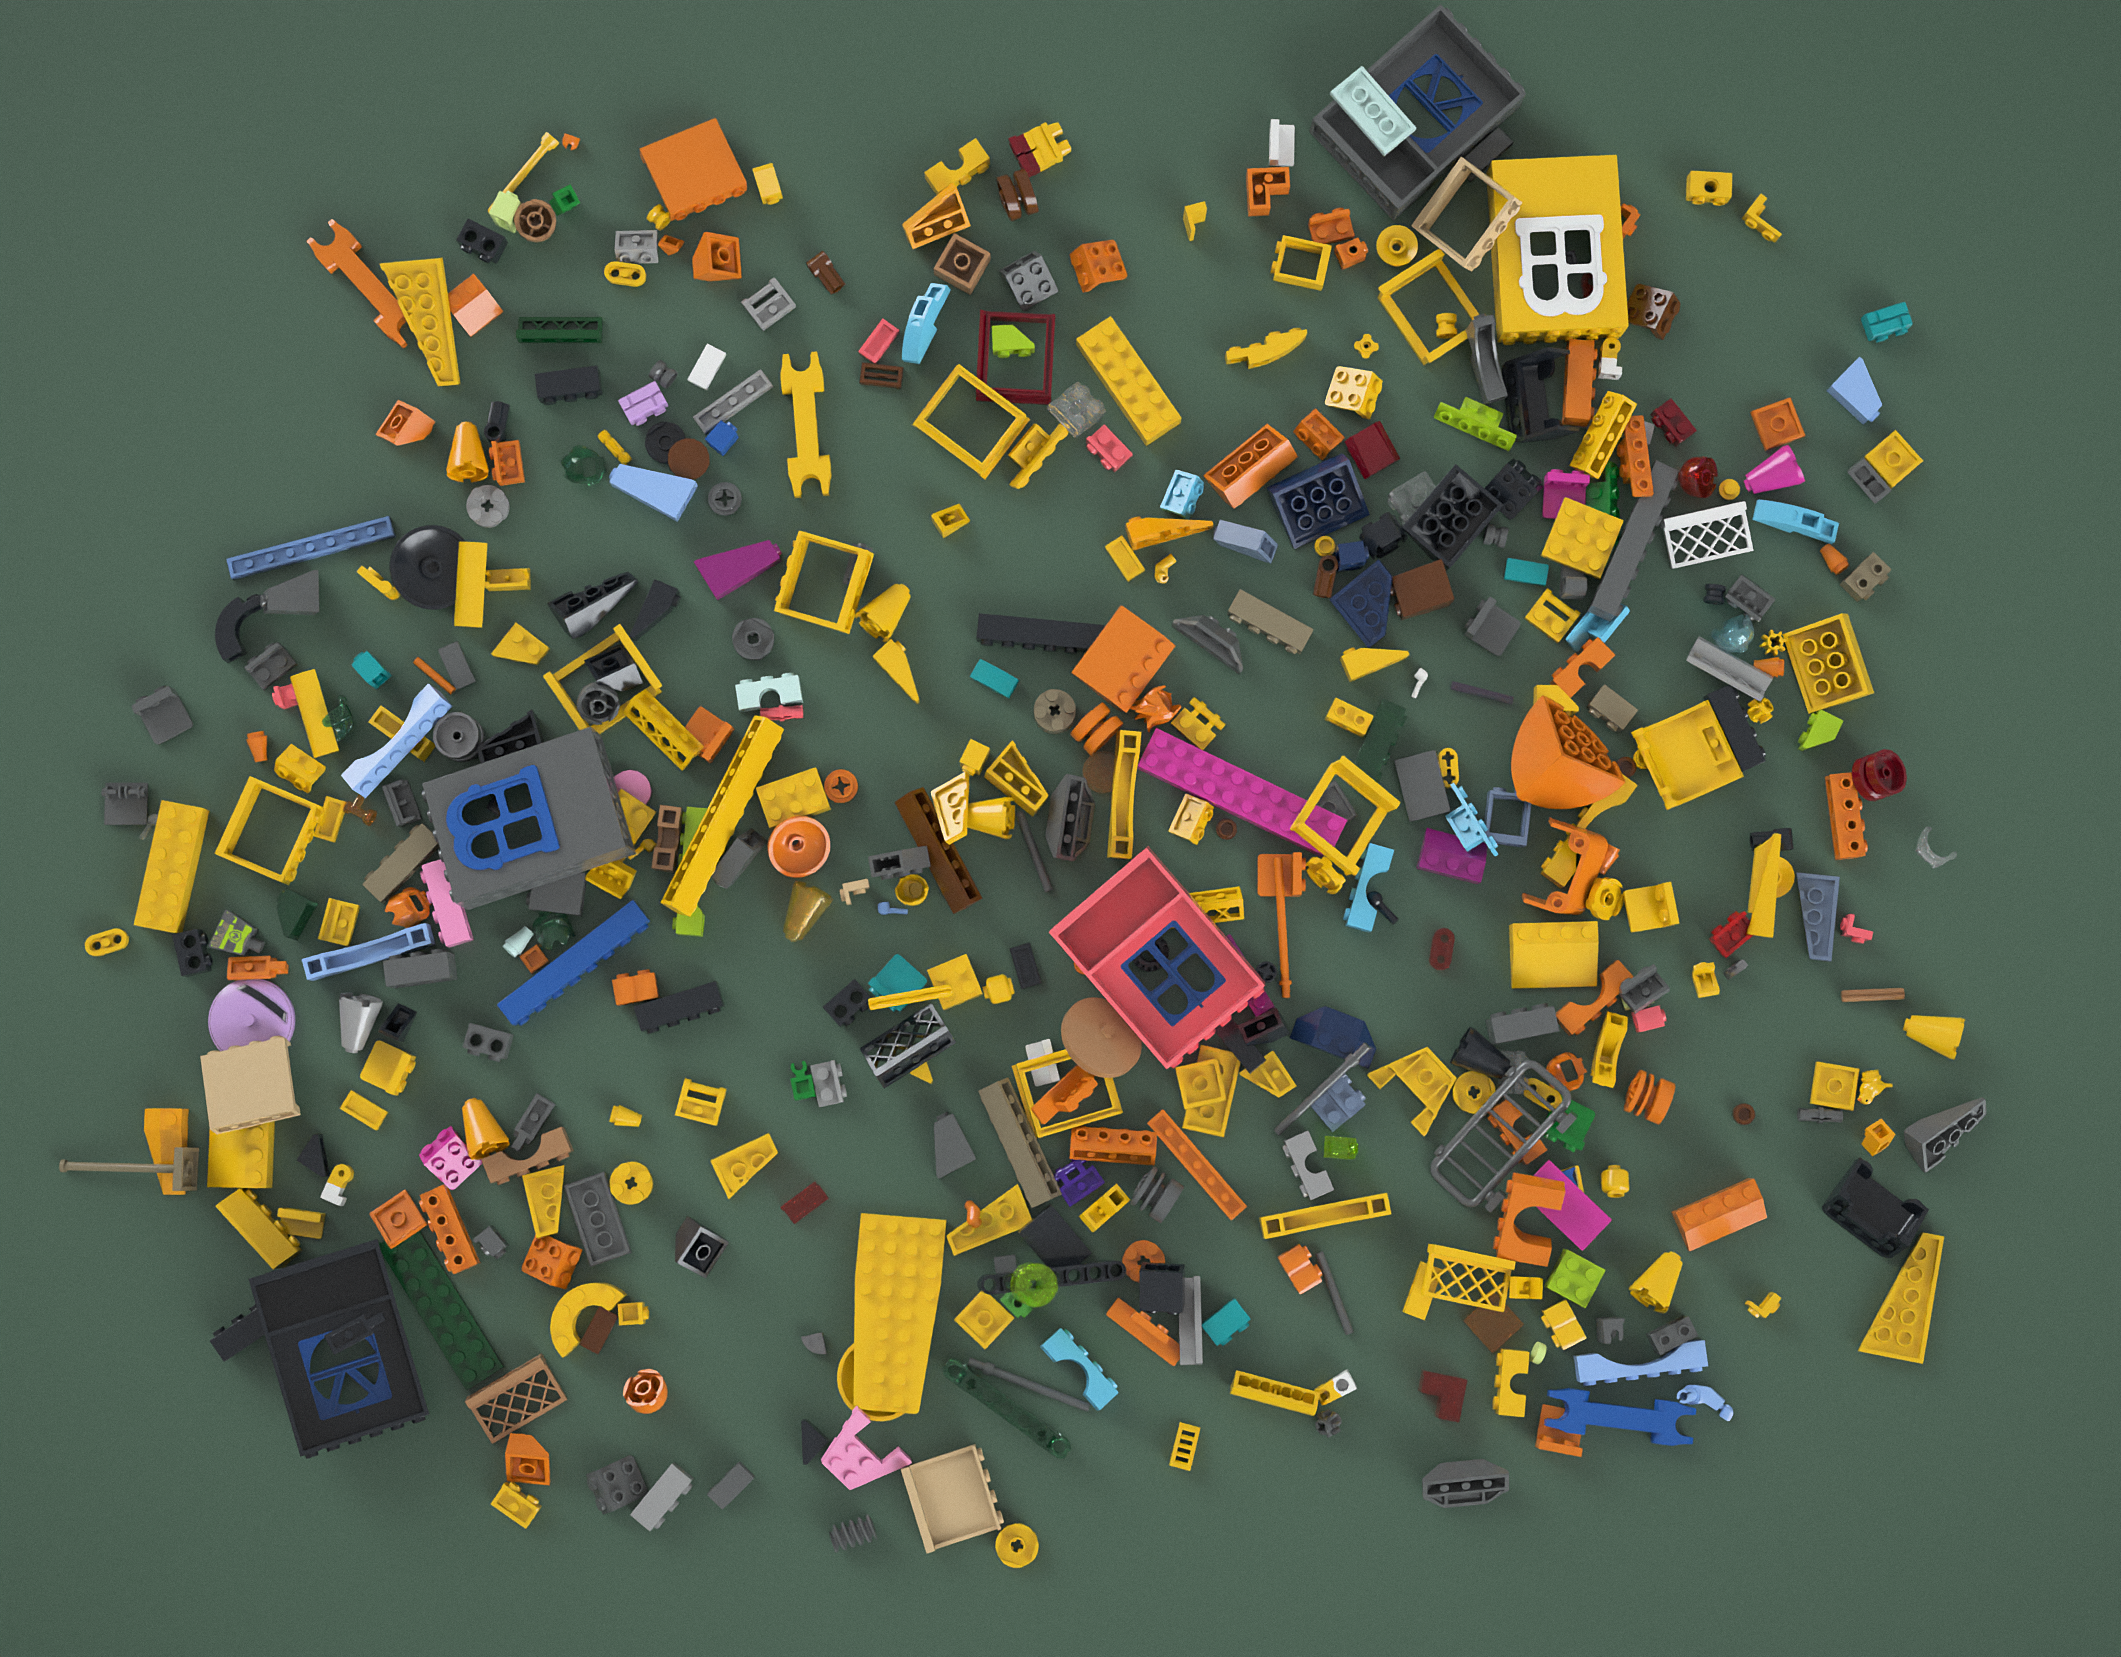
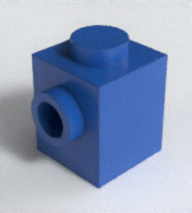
M720 420L705 438V441L721 456H724L739 438L736 433L737 428L730 422L725 424Z

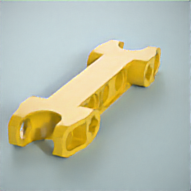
M817 351L811 352V363L805 371H796L791 367L789 354H783L780 373L782 394H793L798 457L788 458L787 461L788 475L795 498H801L802 484L809 478L819 480L823 496H829L832 477L830 455L819 456L814 392H824V376Z

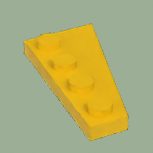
M1015 1185L980 1211L979 1218L982 1220V1224L978 1228H973L966 1221L946 1235L955 1256L1024 1227L1032 1218L1019 1185Z

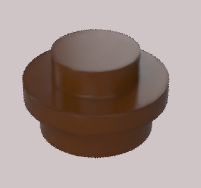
M1222 819L1216 826V833L1221 839H1232L1237 833V825L1231 819Z

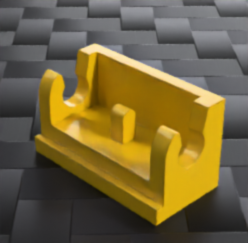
M530 568L486 570L487 581H485V588L488 591L531 590Z

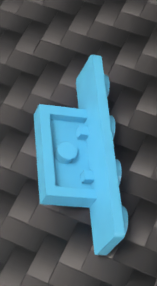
M1623 605L1620 615L1618 617L1615 616L1611 621L1587 612L1566 637V641L1577 652L1590 636L1595 639L1599 637L1605 643L1630 612L1629 608Z
M1453 782L1450 785L1461 801L1462 806L1445 816L1466 851L1485 841L1493 855L1497 856L1498 853L1495 848L1498 845L1492 836L1488 837L1485 831L1488 828L1482 819L1478 821L1475 817L1478 812L1472 803L1467 804L1465 798L1468 796L1462 786L1458 788Z

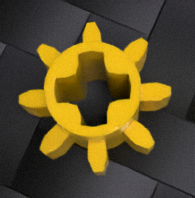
M1770 630L1768 632L1769 637L1767 635L1761 636L1764 642L1759 647H1764L1766 650L1765 655L1770 652L1775 657L1778 655V650L1781 652L1785 651V647L1782 645L1787 639L1782 638V632L1774 634V631ZM1772 639H1774V640L1776 641V642H1775V645H1776V646H1774V647L1771 646V644H1772L1771 640H1772Z
M1763 698L1761 702L1753 699L1748 703L1750 708L1747 710V714L1753 722L1759 721L1762 724L1773 717L1771 712L1774 708L1768 699Z

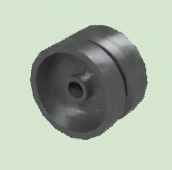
M452 712L444 715L437 722L433 730V741L436 748L448 758L456 762H469L479 756L476 747L486 741V734L480 723L469 715L462 712Z

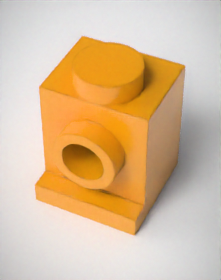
M1880 1119L1865 1129L1864 1135L1866 1137L1861 1145L1873 1157L1887 1148L1896 1134Z

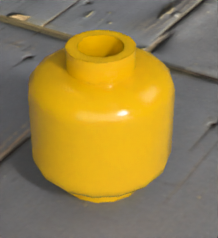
M1004 974L987 978L986 986L982 987L985 999L989 998L992 1004L1009 1001L1012 998V994H1015L1011 978H1007Z
M1620 1165L1608 1166V1169L1601 1173L1602 1191L1611 1198L1625 1196L1624 1193L1629 1191L1628 1172L1621 1169Z

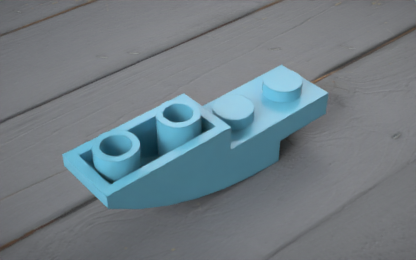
M931 283L925 296L917 297L905 330L902 348V360L904 362L920 364L937 331L933 324L951 291L947 285Z
M1760 499L1756 502L1752 519L1789 533L1795 531L1830 544L1835 542L1839 526L1838 522L1824 518L1822 513L1790 504Z

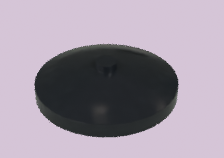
M438 525L421 526L406 533L396 543L389 562L390 577L397 592L407 602L422 609L437 610L454 605L459 542L466 541L455 531Z

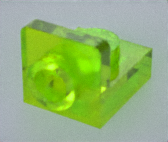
M1325 1136L1324 1158L1355 1159V1155L1358 1153L1356 1138Z

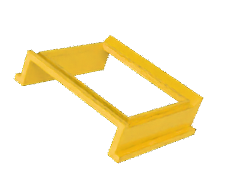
M1440 248L1378 287L1380 291L1378 300L1423 365L1433 362L1467 340L1466 330L1429 353L1391 298V294L1433 267H1436L1469 317L1474 320L1473 317L1479 315L1442 261L1445 254Z
M959 364L954 368L912 425L918 430L923 431L976 471L983 479H986L1030 419L1025 413ZM959 376L1016 417L982 463L926 421Z
M621 624L613 628L614 634L555 674L549 671L543 675L579 730L592 727L601 734L626 717L623 711L631 699L620 706L617 716L609 722L608 720L602 722L601 725L593 724L589 726L581 718L577 707L559 681L585 664L584 660L605 651L618 641L622 642L651 686L646 688V690L654 697L662 692L660 690L662 684Z
M1342 756L1340 760L1330 764L1290 830L1295 831L1341 868L1346 876L1350 874L1355 876L1360 869L1355 864L1387 812L1397 809L1401 802L1345 756ZM1335 774L1377 807L1347 857L1305 824V821Z
M1064 1049L1012 1066L1025 1114L1036 1139L1123 1113L1113 1078H1104L1112 1105L1111 1108L1041 1128L1039 1120L1031 1110L1034 1103L1025 1072L1072 1058Z

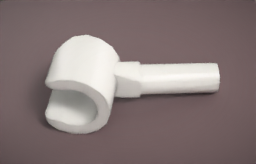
M1422 668L1414 675L1419 681L1411 695L1413 698L1417 697L1422 684L1428 677V673Z

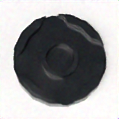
M660 422L648 430L645 438V448L654 461L668 464V452L671 446L686 437L678 425L670 422Z

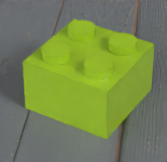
M1563 1249L1544 1287L1578 1306L1586 1308L1606 1270L1568 1249Z

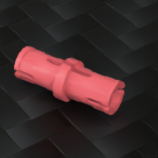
M779 705V707L760 708V716L770 720H780V722L785 721V719L803 718V706Z

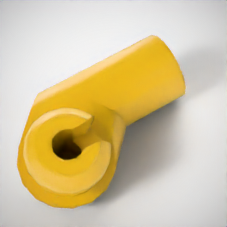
M1169 554L1155 565L1154 577L1158 583L1165 584L1169 579L1168 568L1176 563L1172 554Z

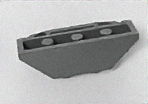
M1199 615L1175 619L1172 622L1173 628L1240 675L1243 670L1239 640L1236 638L1237 634L1229 628L1223 629L1219 626L1220 622L1212 616Z
M1066 774L1051 795L1045 838L1054 858L1074 861L1089 845L1095 801L1084 777Z
M1484 1459L1440 1463L1422 1479L1423 1499L1429 1500L1442 1508L1487 1504L1502 1493L1509 1491L1508 1470Z

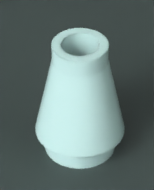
M524 926L505 940V944L502 947L515 958L517 955H521L534 934Z

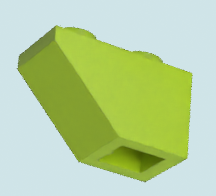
M992 326L993 355H997L998 358H1007L1011 354L1028 357L1031 353H1035L1034 343L1015 326Z
M1823 710L1812 713L1807 721L1809 725L1807 731H1803L1798 740V743H1800L1798 750L1804 751L1833 741L1839 732L1843 720Z

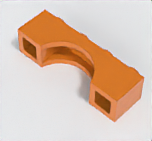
M1619 960L1614 961L1599 974L1602 984L1601 992L1592 1004L1582 1006L1568 1002L1556 1012L1558 1024L1569 1036L1574 1033L1576 1036L1586 1028L1584 1024L1587 1021L1591 1020L1593 1022L1602 1014L1600 1010L1605 1005L1609 1008L1618 1000L1616 996L1619 994L1621 983L1627 978L1632 979L1634 977Z

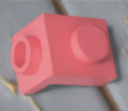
M1847 914L1845 918H1842L1840 923L1841 936L1850 937L1852 942L1864 944V941L1872 940L1873 931L1852 927L1854 914Z

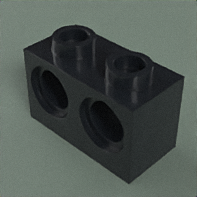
M467 219L456 239L462 251L468 254L473 252L479 255L478 258L488 264L490 261L497 264L508 244L504 236L470 219ZM471 235H477V238H476L475 241H473V242H468V241H467V239H468L469 236H471ZM489 244L495 245L492 251H486V247Z
M193 929L172 935L181 976L190 977L212 971L213 959L211 954L207 952L208 937L205 932L203 933V930ZM194 936L196 944L190 948L188 940ZM196 957H199L201 961L198 968H194L192 965Z
M854 979L824 1005L823 1008L840 1027L843 1025L847 1027L856 1019L854 1015L858 1011L863 1013L869 1008L868 999L871 997ZM854 992L862 993L863 999L860 1003L852 1002L851 996ZM839 1006H845L847 1009V1014L842 1018L837 1017L835 1014V1010Z

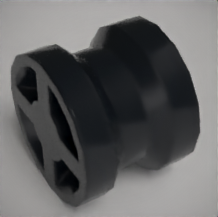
M1706 584V596H1704L1703 602L1723 605L1725 602L1723 593L1726 592V586Z
M1262 962L1255 969L1265 983H1270L1277 975V969L1271 962Z

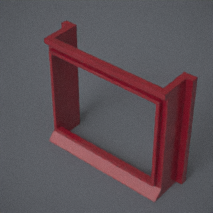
M980 309L977 378L986 385L990 321L1047 323L1043 390L992 389L1010 403L1051 405L1055 314L994 312ZM976 388V401L994 402Z

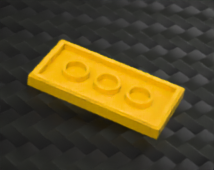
M1200 1045L1197 1063L1217 1058L1226 1100L1186 1109L1182 1128L1224 1137L1241 1062L1231 1051Z

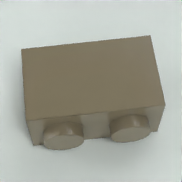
M1605 684L1586 706L1589 709L1588 712L1594 718H1601L1606 722L1605 725L1613 732L1618 731L1619 733L1638 711V709Z

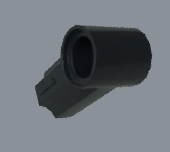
M499 401L491 402L488 422L484 428V435L491 445V441L500 443L506 440L505 431L510 410L509 404ZM493 431H500L497 437H490Z
M1792 828L1750 833L1751 850L1754 851L1760 844H1763L1772 837L1774 833L1781 834L1780 851L1793 850Z

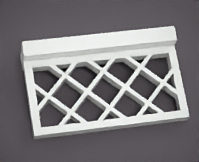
M1737 502L1662 519L1660 527L1663 528L1671 569L1754 551L1745 511L1747 509L1746 502ZM1740 515L1742 524L1737 530L1729 525L1734 516ZM1716 520L1724 525L1718 535L1708 529L1712 522ZM1694 525L1704 529L1698 539L1688 534ZM1726 527L1736 533L1731 542L1721 537ZM1678 530L1683 533L1677 544L1670 539L1669 531ZM1706 531L1716 537L1710 547L1701 542ZM1739 535L1745 538L1747 548L1739 549L1733 545ZM1686 536L1695 541L1690 552L1680 546ZM1718 540L1728 545L1724 553L1719 554L1713 550ZM1698 544L1708 550L1703 558H1698L1692 554ZM1678 549L1688 554L1681 563H1675L1674 554Z

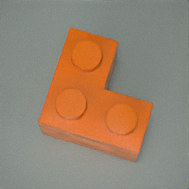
M1289 167L1247 169L1248 216H1269L1271 209L1270 195H1286L1289 193Z

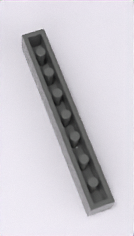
M1657 460L1652 465L1651 477L1654 494L1650 497L1637 498L1587 610L1588 612L1607 621H1611L1615 616L1618 617L1623 608V605L1620 603L1630 593L1631 587L1628 585L1631 580H1635L1639 569L1636 567L1639 562H1643L1647 551L1644 549L1647 543L1651 544L1655 533L1652 532L1654 526H1659L1663 515L1660 514L1662 508H1667L1671 497L1668 496L1670 490L1674 491L1679 482V479L1676 478L1679 470Z

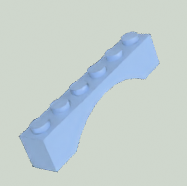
M428 683L414 698L406 721L393 739L377 752L365 758L355 760L341 776L352 790L366 798L453 706L440 691Z
M423 923L366 943L302 959L307 980L315 981L389 959V956L403 955L436 945L431 925Z
M1702 1339L1689 1340L1673 1348L1662 1357L1643 1364L1626 1365L1615 1363L1597 1353L1573 1355L1576 1379L1580 1383L1583 1382V1386L1595 1385L1597 1380H1604L1605 1383L1617 1382V1378L1626 1377V1380L1639 1379L1638 1375L1647 1374L1648 1378L1658 1377L1660 1372L1667 1371L1668 1375L1681 1374L1682 1369L1698 1372L1703 1371L1702 1367L1708 1366L1705 1340Z

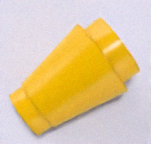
M613 1105L609 1122L617 1126L639 1127L642 1115L621 1105Z

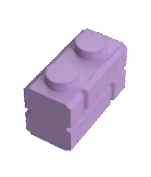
M656 381L618 400L631 425L636 424V426L645 423L647 417L653 414L658 416L666 411L665 408L668 407Z

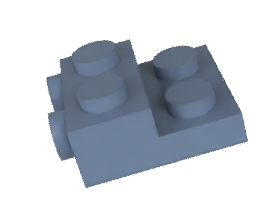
M1346 1074L1340 1077L1310 1106L1331 1132H1334L1366 1105L1363 1102L1366 1099L1360 1090L1354 1091L1349 1085L1352 1081Z

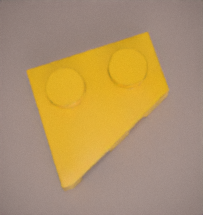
M515 623L491 655L496 658L500 657L538 665L550 648L518 623Z

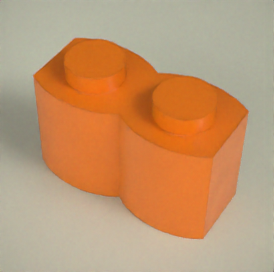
M650 969L637 971L638 975L629 977V973L616 975L617 979L612 980L616 1005L620 1006L659 999L656 974L654 972L650 973Z
M1297 1244L1277 1256L1297 1292L1301 1295L1322 1282L1320 1277L1323 1274L1317 1264L1313 1266L1309 1258L1312 1256L1307 1247H1301L1300 1244Z

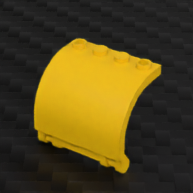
M1709 700L1658 723L1631 732L1658 792L1662 796L1666 810L1744 777Z

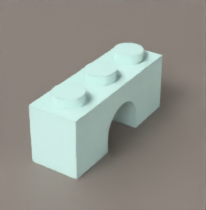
M785 673L781 675V678L773 679V676L761 677V681L753 682L752 679L740 681V684L735 685L740 712L760 710L761 698L768 691L777 692L780 695V701L783 706L803 703L799 676L794 675V673Z

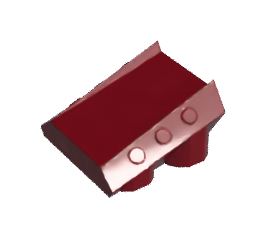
M1381 421L1375 422L1344 441L1347 446V453L1354 459L1358 466V471L1365 480L1400 460Z

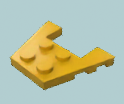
M1428 1047L1366 1075L1378 1089H1381L1397 1075L1426 1106L1410 1122L1422 1136L1427 1134L1456 1080L1452 1072Z

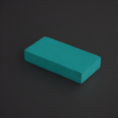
M1507 558L1504 580L1545 587L1549 565Z

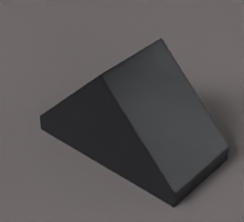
M398 1003L378 1032L394 1040L404 1042L417 1015V1011Z
M314 1134L297 1158V1161L319 1176L327 1177L330 1176L323 1134Z
M802 1419L803 1465H807L829 1439L808 1419Z

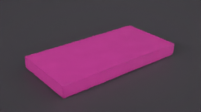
M1550 1160L1533 1175L1565 1183V1196L1561 1210L1536 1207L1582 1251L1612 1221Z

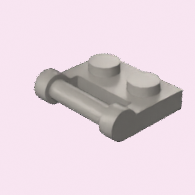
M775 277L769 280V284L750 298H745L741 301L743 307L762 331H765L796 308V304ZM773 290L777 291V294H775L765 303L760 305L758 308H753L754 304L763 299Z

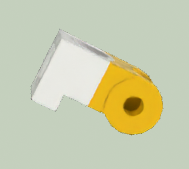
M1614 337L1605 339L1600 347L1598 378L1619 380L1622 375V367L1617 366V354L1620 351L1621 344Z
M345 1164L335 1166L320 1198L336 1205L344 1206L347 1198L343 1197L342 1194L347 1183L354 1177L352 1167Z
M1347 1369L1313 1391L1320 1392L1319 1402L1323 1406L1356 1390L1357 1385Z

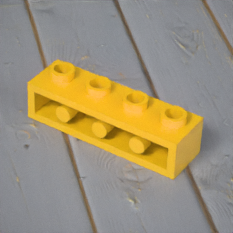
M1607 391L1569 466L1577 471H1583L1585 475L1599 479L1637 404L1624 395Z

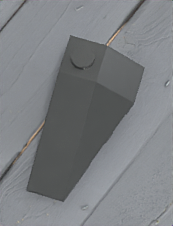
M1981 1097L1918 1120L1904 1130L1905 1146L1924 1173L1942 1162L1946 1157L1944 1153L1951 1146L1955 1148L1959 1144L1958 1140L1964 1132H1970L1987 1114L1986 1100Z

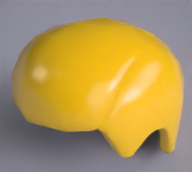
M910 874L900 878L897 887H895V894L897 899L903 904L915 906L921 904L926 899L929 887L923 877L918 874Z

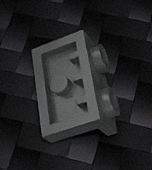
M279 642L269 644L265 647L264 653L260 656L252 657L247 662L248 665L244 667L263 690L267 689L298 665Z

